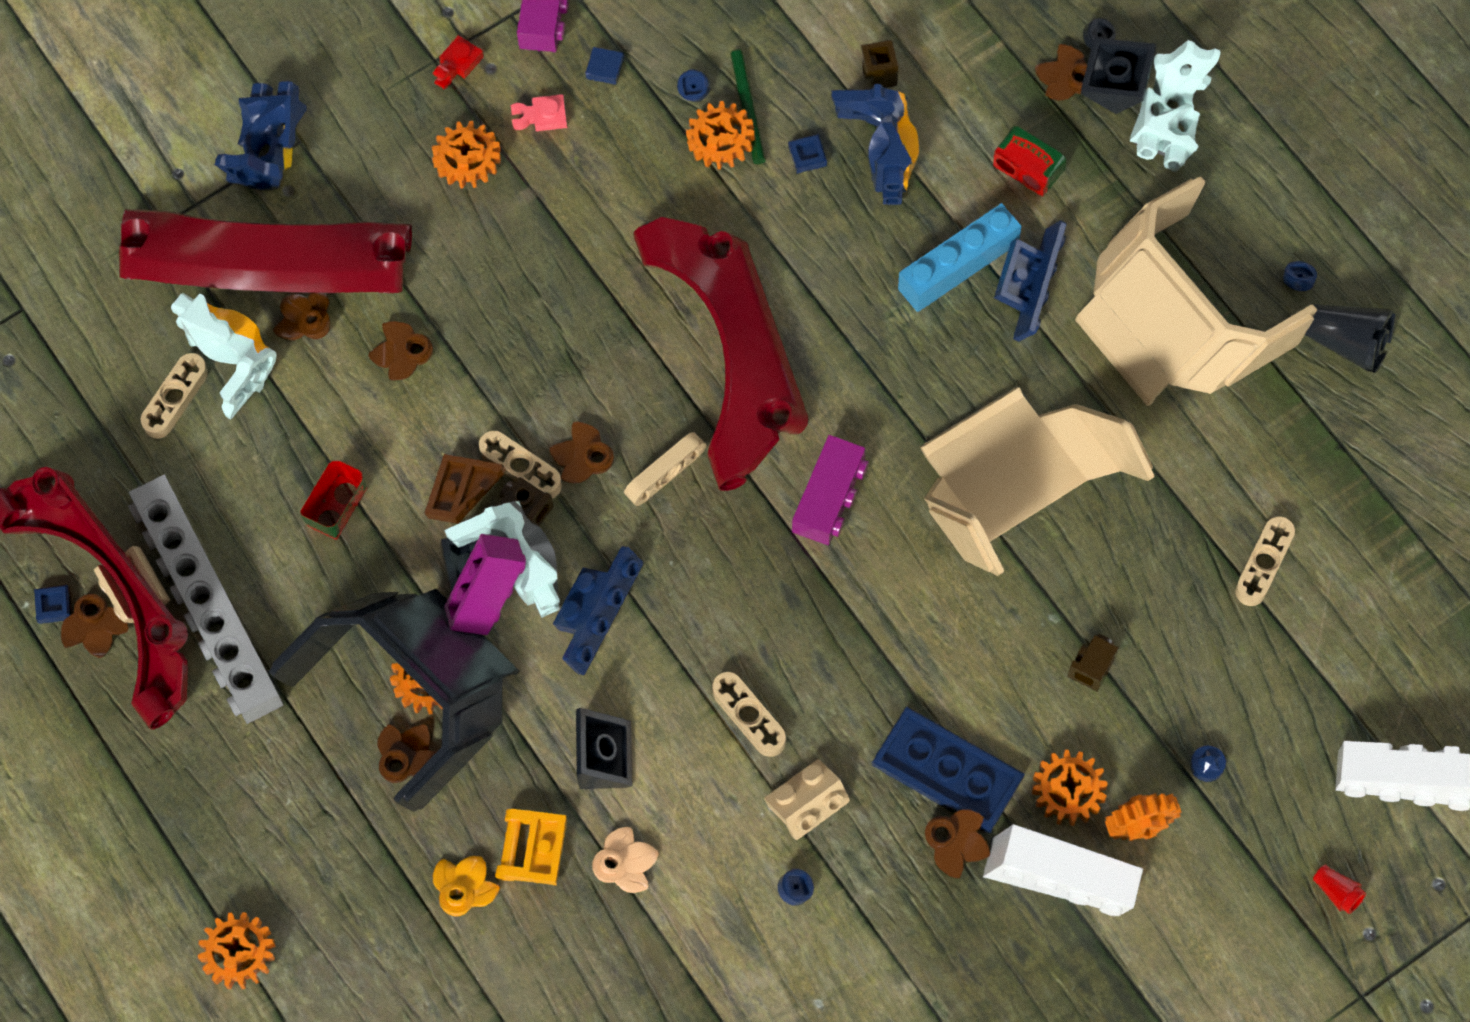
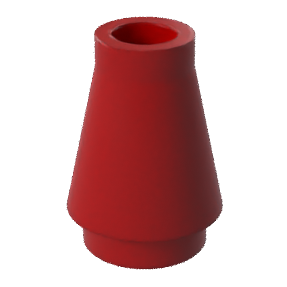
M1326 864L1313 877V881L1319 885L1339 911L1344 910L1348 914H1351L1358 908L1367 894L1361 889L1362 884L1331 869Z

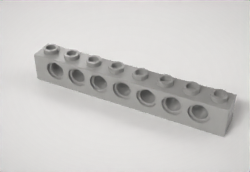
M165 474L129 491L128 493L134 503L128 505L136 523L144 522L147 530L142 532V535L150 550L158 549L161 557L156 559V562L164 578L171 575L175 585L169 588L178 605L185 602L189 612L184 614V617L192 633L197 630L201 633L204 640L198 642V645L206 660L214 659L218 668L212 670L220 688L228 686L232 696L227 698V701L235 717L242 714L248 724L283 706L270 677ZM162 513L167 514V517L163 521H153L157 515ZM172 541H181L177 548L167 549V546ZM186 568H196L192 575L187 577L181 576V573ZM199 596H210L205 603L195 604ZM216 622L224 623L219 631H209L212 624ZM238 650L235 658L231 660L223 659L226 652ZM244 678L253 679L248 687H237L240 680Z

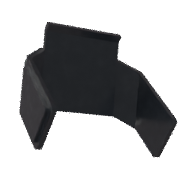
M436 588L419 596L417 594H398L399 592L372 593L322 614L273 662V667L269 671L279 681L290 687L295 686L355 624H359L443 708L442 747L393 798L399 805L413 812L423 809L492 738L493 731L502 723V679L512 674L516 676L520 672L484 635L452 630L444 608L448 599Z

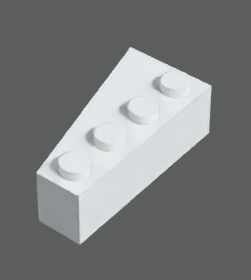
M1344 741L1338 751L1335 790L1345 791L1347 796L1364 797L1368 794L1379 796V799L1388 802L1407 799L1414 800V803L1420 806H1433L1435 803L1449 805L1450 809L1457 811L1470 809V754L1459 753V747L1445 746L1444 750L1427 752L1423 745L1409 744L1401 746L1399 750H1392L1393 746L1390 743Z
M1013 824L992 839L990 856L987 858L983 877L1067 899L1075 904L1100 908L1101 912L1111 916H1120V914L1134 908L1143 868Z

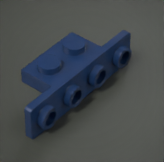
M1062 220L1046 228L1039 250L1019 239L1010 243L994 298L1020 311L1013 339L1018 342L1033 336L1039 329L1041 323L1039 315L1042 306L1049 297L1048 285L1058 266L1056 258L1066 240L1064 232L1067 223Z
M627 546L620 548L608 573L582 568L553 622V625L559 631L574 634L563 655V661L577 674L585 675L643 566V561Z

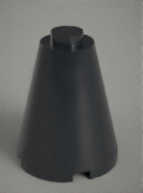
M1314 304L1317 311L1305 336L1367 372L1376 373L1387 353H1383L1387 343L1391 344L1396 324V314L1393 313L1394 311L1383 308Z

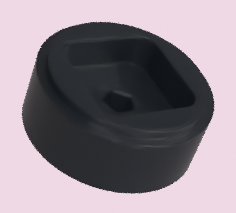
M1104 18L1092 20L1083 29L1084 42L1090 49H1092L1094 38L1115 40L1116 37L1113 25Z

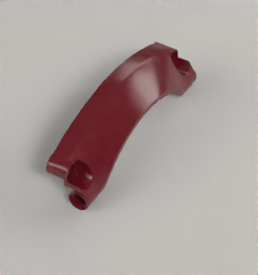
M125 209L121 223V244H119V277L178 285L250 291L400 293L403 291V264L406 262V252L410 253L412 247V225L379 222L335 224L247 223L194 217L170 211Z

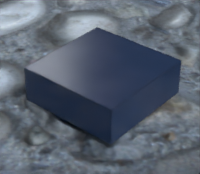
M593 47L585 73L586 79L616 85L624 59L623 53Z
M818 134L788 142V149L797 174L827 166V159Z
M68 585L34 589L36 621L38 624L64 621L68 616L72 615L70 588Z

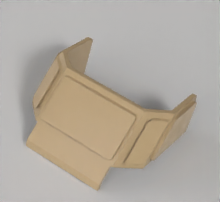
M1201 176L1194 180L1190 179L1145 204L1108 243V247L1100 254L1097 260L1093 293L1095 297L1075 319L1147 406L1151 405L1154 399L1169 384L1209 394L1225 385L1227 387L1231 386L1296 347L1313 322V316L1317 311L1316 307L1312 304L1266 332L1229 324L1187 276L1154 235L1189 215L1205 184V180Z
M1019 387L1013 388L920 446L924 456L940 476L924 498L930 508V514L965 561L997 576L1004 573V569L990 542L1084 482L1119 471L1146 481L1154 478L1153 465L1132 423L1078 404L1038 416L1023 396Z

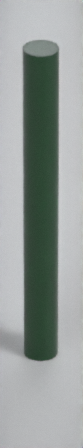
M733 50L730 56L742 110H746L748 119H752L755 140L751 141L753 148L751 152L753 163L758 165L764 163L766 159L742 50Z

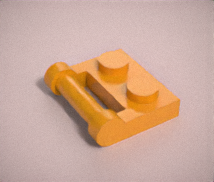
M507 809L504 820L507 822L501 865L497 866L495 877L504 881L517 880L557 885L567 816L520 809ZM530 824L523 867H515L521 825Z

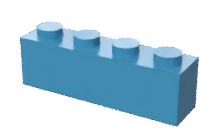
M1002 203L900 271L898 290L918 313L1006 253L1012 241L1020 240L1022 226Z

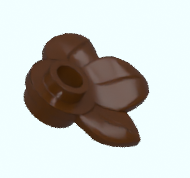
M1060 44L1057 51V61L1035 66V72L1040 81L1049 85L1045 96L1053 100H1066L1075 93L1081 94L1083 82H1078L1076 79H1084L1087 64H1085L1084 55L1079 50L1065 44Z
M310 293L307 298L300 294H290L282 298L280 310L285 318L273 328L275 335L289 341H294L303 336L311 339H321L326 336L330 330L331 323L330 316L327 313L330 305L328 296L325 293Z
M391 321L382 324L387 341L374 348L368 354L369 359L374 364L382 368H389V380L397 381L410 377L418 365L426 363L432 357L433 346L429 338L421 334H415L409 324ZM415 348L423 349L419 354L411 353Z
M573 422L571 429L572 440L549 448V452L555 462L565 467L561 480L569 483H581L586 481L592 474H602L608 471L614 462L613 451L607 444L601 442L599 431L583 422ZM599 455L604 458L603 461L599 463H594L592 461V458L594 456Z
M87 594L77 600L74 606V613L63 621L61 641L65 648L82 643L91 655L103 658L111 649L112 635L127 633L128 623L119 619L114 609L108 607L106 601L101 596ZM93 607L97 609V613L93 616H88L85 614L86 609Z
M388 724L380 733L377 741L378 749L382 755L379 761V771L382 777L391 783H400L410 776H414L437 753L429 750L430 734L427 725L413 727L401 734L398 729ZM393 763H401L403 765L402 769L398 772L390 770Z
M959 810L950 818L946 816L935 817L929 821L925 828L926 841L935 849L934 858L936 865L950 877L957 879L961 877L964 861L977 862L990 856L987 842L976 832L982 825L984 817L975 811ZM941 827L947 828L949 831V836L945 840H939L936 837V831Z

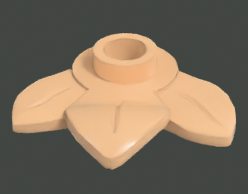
M621 827L612 831L606 837L604 849L599 851L593 859L592 869L596 877L602 882H615L623 891L629 893L641 892L649 887L643 873L654 865L659 852L647 843L634 842V834L631 827ZM605 861H612L616 867L608 868L605 865Z

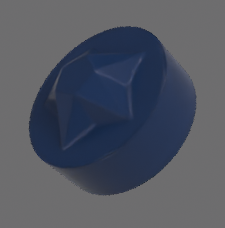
M687 70L678 79V92L684 99L690 102L702 101L710 91V81L704 73L698 70Z
M1301 261L1289 263L1283 274L1284 283L1297 291L1312 289L1317 278L1315 268Z
M1213 746L1198 748L1190 762L1193 775L1204 782H1212L1219 779L1226 767L1224 754Z
M791 869L780 877L777 889L784 902L789 905L798 906L811 898L814 892V883L805 871Z

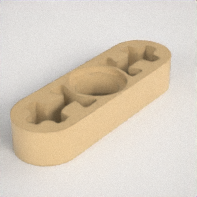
M195 353L183 355L143 411L141 425L149 437L159 439L167 436L206 380L208 369L200 355ZM197 365L199 371L197 373L191 372L188 375L186 368H193ZM185 380L187 381L189 387H187V386L184 384V381H185ZM172 389H180L183 391V397L180 401L171 403L166 400L167 393ZM160 405H162L165 408L164 412L162 411ZM161 416L163 424H156L153 427L150 420H158Z
M489 431L480 438L479 450L484 461L503 464L506 469V476L515 482L521 477L544 493H549L552 498L560 493L562 488L561 477L555 468L501 432ZM497 442L499 443L500 450L507 455L505 461L503 459V454H501L497 450H493L491 453H489V443L491 445H496ZM524 458L530 463L528 469L524 472L512 470L511 464L515 459ZM535 470H537V475L543 480H548L551 477L553 486L546 485L544 488H541L539 478L534 476Z
M695 432L689 433L634 478L626 487L624 494L635 506L642 505L693 463L706 449V443Z
M1274 517L1266 523L1236 586V597L1242 604L1256 606L1264 600L1295 535L1294 525L1287 518ZM1279 527L1284 530V536L1280 537L1275 548L1270 543L1273 539L1274 531ZM1260 554H1268L1274 559L1275 564L1269 569L1261 568L1256 562V557ZM1254 575L1260 577L1256 587L1257 592H1254L1253 595H1248L1246 593L1247 587L1250 586Z
M731 672L719 674L712 684L713 697L762 755L768 757L779 755L784 750L786 744V735L783 728L739 676ZM723 683L727 686L735 685L734 694L739 701L734 708L730 707L734 705L732 696L727 692L723 695L721 694V685ZM747 706L756 708L759 712L758 718L753 722H744L739 717V712L742 708ZM764 721H767L764 724V730L769 736L778 735L776 737L777 745L775 746L771 743L763 744L764 734L760 731L759 727Z

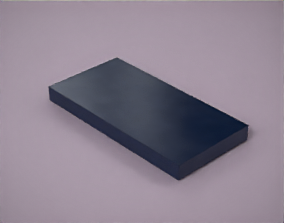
M907 706L872 761L873 767L953 813L959 810H972L984 817L980 828L989 834L1025 776L1021 771Z

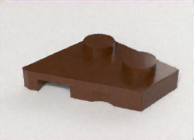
M444 454L424 512L427 518L459 524L505 474L506 469L503 464Z

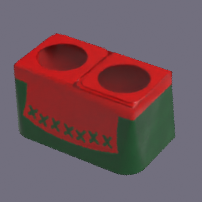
M1013 126L995 150L993 166L1043 197L1064 172L1066 158L1060 152L1022 128Z
M338 460L332 461L327 465L300 510V516L308 527L330 538L338 539L367 490L361 471ZM343 483H350L356 488L348 504H340L334 497L335 489ZM332 510L337 512L340 518L333 526H324L318 523L319 516L325 511Z

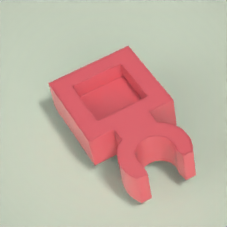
M563 94L532 98L533 106L527 107L523 103L511 105L512 115H523L520 119L512 120L513 129L515 130L525 129L529 124H535L536 131L567 128Z

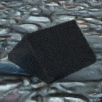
M1094 38L1081 94L1115 114L1142 102L1157 48L1156 44Z
M584 708L576 709V775L579 789L628 788L632 786L630 720Z

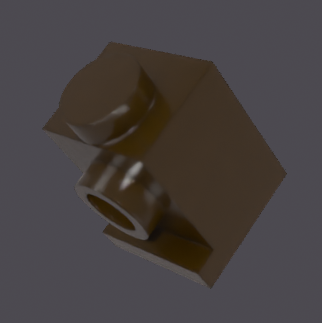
M892 40L861 45L864 59L862 60L864 78H869L872 88L874 84H881L884 88L897 86L898 63Z
M521 477L515 483L512 481L506 483L500 492L501 505L513 501L520 502L526 517L537 526H540L554 508L552 496L549 493H544ZM523 495L528 498L526 501H519Z
M1094 635L1090 645L1083 643L1075 661L1073 660L1070 665L1067 677L1098 692L1116 659L1119 647L1115 646L1114 642L1104 635Z

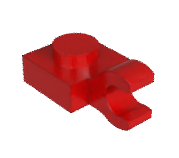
M458 35L439 56L440 65L433 72V75L437 77L434 84L445 90L457 74L465 79L484 58L483 50Z

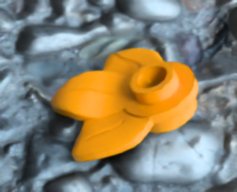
M467 857L460 861L457 866L446 859H441L435 866L433 884L440 892L439 904L447 914L462 916L471 907L486 906L496 898L500 887L492 882L485 881L487 866L483 857ZM459 895L462 896V898L459 900H454L451 898V896Z

